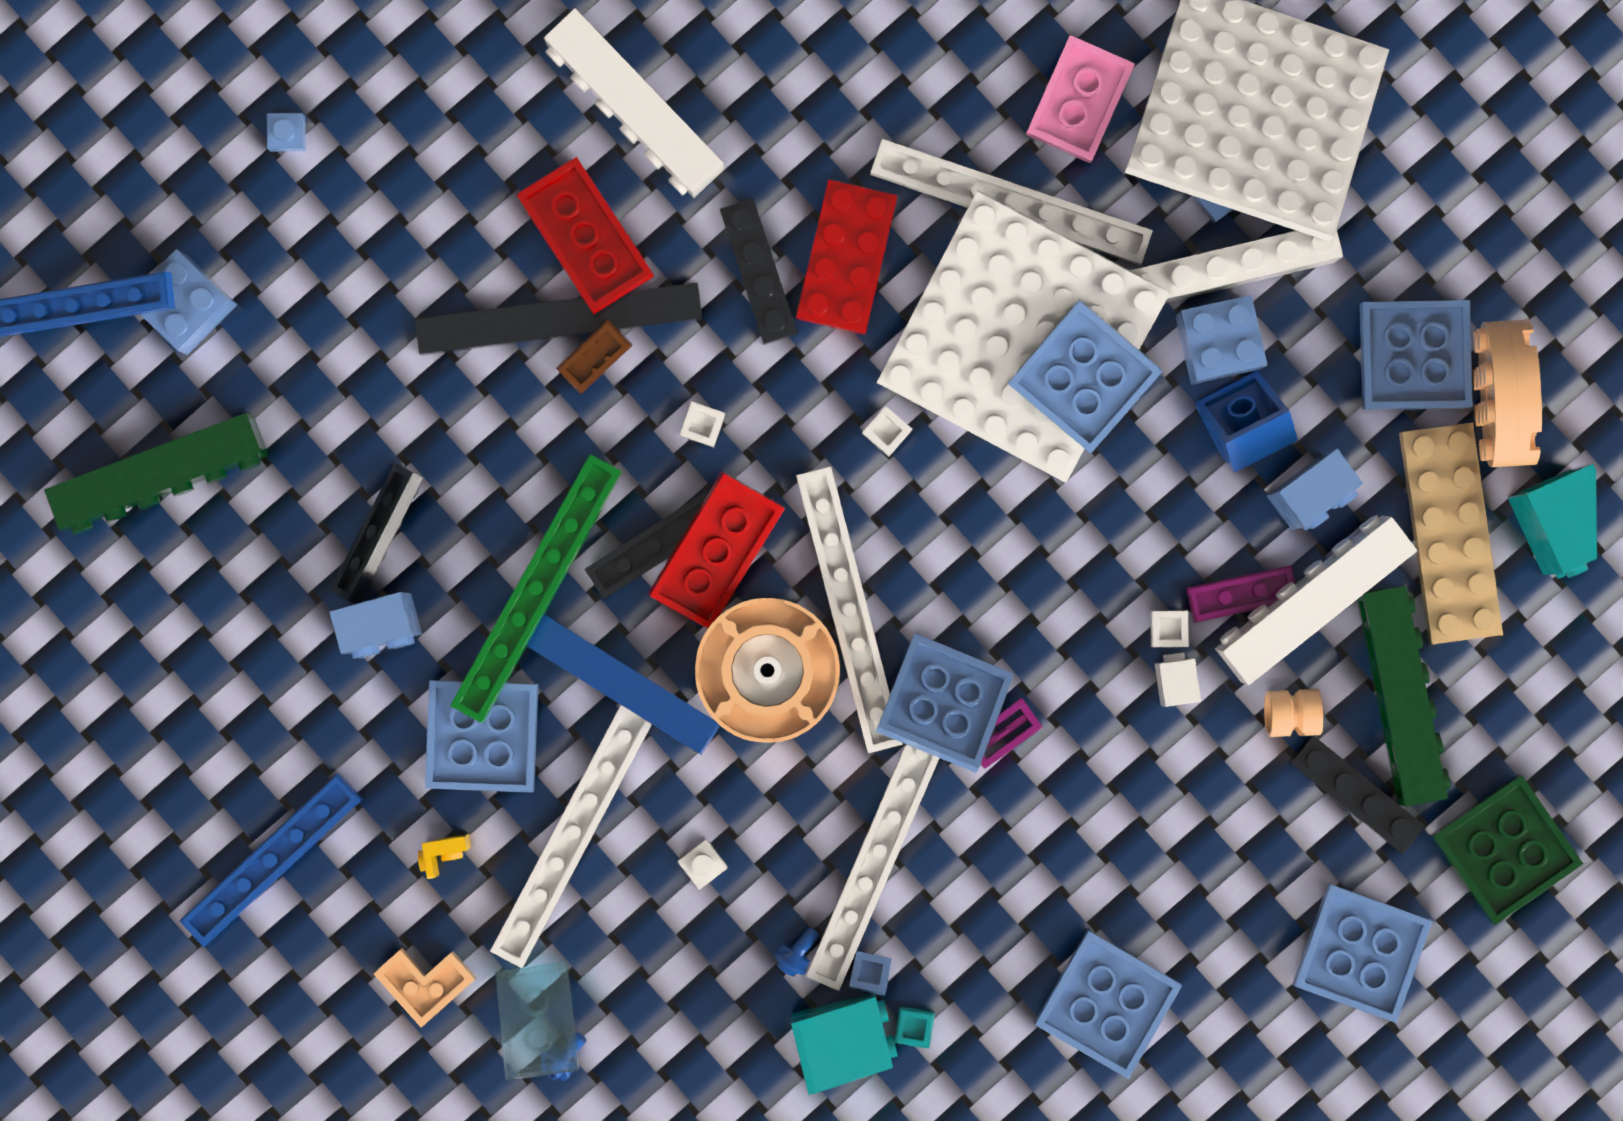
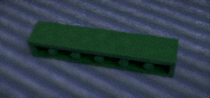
M244 413L44 489L58 529L72 531V534L75 535L94 528L92 522L105 518L106 522L125 517L127 515L126 509L139 505L140 509H145L157 505L161 502L159 497L171 492L174 497L194 490L192 484L206 480L207 484L223 480L228 477L227 471L237 467L240 468V471L255 468L261 465V458L269 455L255 417Z
M1406 586L1365 592L1357 599L1397 803L1407 807L1448 799L1446 790L1451 787L1450 777L1447 769L1442 768L1439 754H1443L1444 748L1440 734L1435 733L1432 719L1437 717L1433 698H1428L1426 684L1429 683L1430 677L1426 663H1421L1419 648H1422L1423 641L1419 628L1414 627L1412 613L1416 611L1412 592H1407Z

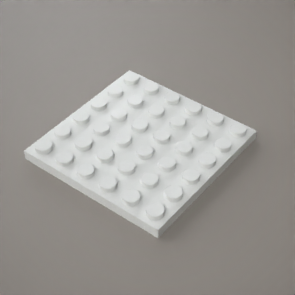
M1180 0L1125 173L1331 242L1336 233L1389 49L1244 0Z
M977 191L877 383L1066 483L1084 448L1012 388L1008 382L1079 299L1135 347L1140 349L1170 292L986 194Z

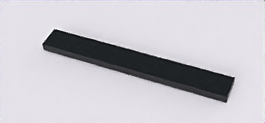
M697 282L630 291L594 315L581 297L415 319L419 355H429L592 334L607 319L619 330L701 320L703 318Z

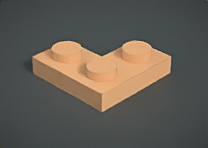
M403 948L374 973L376 978L420 1027L424 1026L477 978L454 951L426 975Z

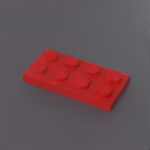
M577 157L516 194L593 315L654 277L651 269Z
M828 179L797 311V320L861 335L866 334L898 195Z
M721 471L649 590V596L708 629L722 613L785 508L783 505Z

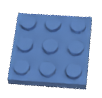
M1079 299L1010 379L1008 384L1091 454L1159 377L1163 370Z
M1470 300L1360 303L1362 410L1463 409L1473 407Z
M914 633L875 732L976 773L982 762L1014 674Z
M430 680L425 788L534 792L539 684L506 683L485 722L482 724L450 706L463 681Z
M1328 883L1292 985L1397 1023L1432 921Z
M1087 929L1034 1024L1129 1079L1181 989L1182 984Z

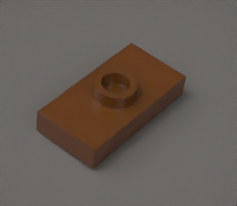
M607 319L569 354L556 369L582 394L633 344Z

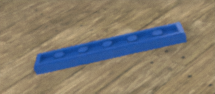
M164 271L0 299V337L175 309L172 273Z
M545 614L527 644V647L700 755L703 754L720 727L709 716Z
M337 773L179 922L203 947L208 945L359 804L363 798L340 773Z

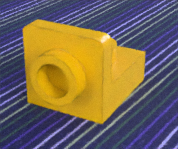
M469 834L428 840L422 843V850H418V863L420 871H426L427 879L435 878L439 875L438 855H441L442 861L463 858L462 852L471 848Z

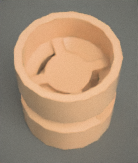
M1319 689L1298 690L1294 696L1288 690L1266 691L1264 718L1268 737L1290 736L1293 730L1299 736L1321 735L1323 728V705Z

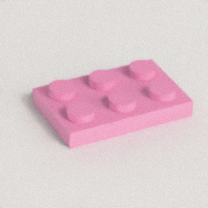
M1070 35L1026 135L1091 163L1135 63Z

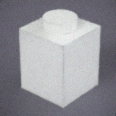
M1185 653L1163 655L1164 662L1155 663L1161 706L1168 707L1201 702L1195 659H1185Z

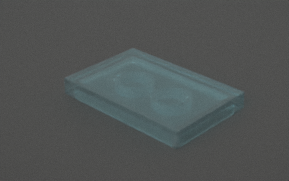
M567 961L495 971L506 1080L578 1071L579 1062Z

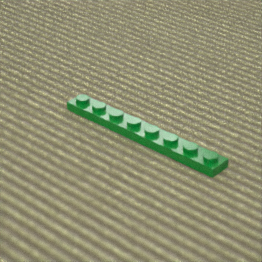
M591 454L589 455L450 705L452 708L482 724L485 722L621 477V470Z

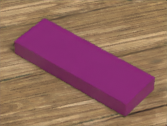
M1288 565L1186 587L1192 622L1196 623L1252 611L1264 604L1267 607L1271 606L1279 600L1276 593L1282 587L1291 582L1295 584L1292 566Z

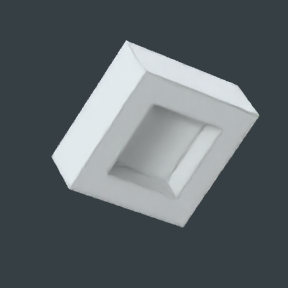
M691 401L680 436L714 448L726 414Z
M885 406L862 434L889 457L912 431V428Z
M1150 611L1151 647H1189L1188 611Z
M707 838L677 861L699 890L728 868Z

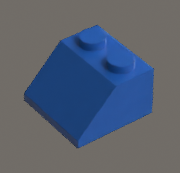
M1258 370L1194 402L1216 448L1234 473L1298 441L1290 410Z

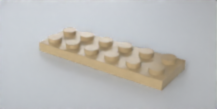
M1473 423L1399 433L1429 644L1503 635Z

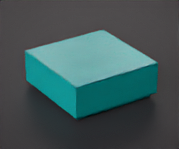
M899 1006L894 1043L929 1049L935 1011Z

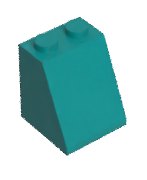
M1593 464L1571 468L1508 497V501L1543 575L1556 574L1557 579L1564 576L1568 578L1588 570L1586 563L1597 559L1596 469Z
M869 993L791 1014V1026L808 1095L893 1068L891 1058L898 1055L893 1035L885 1036L883 1023L888 1022L889 1018L884 1000L877 1001L876 995Z

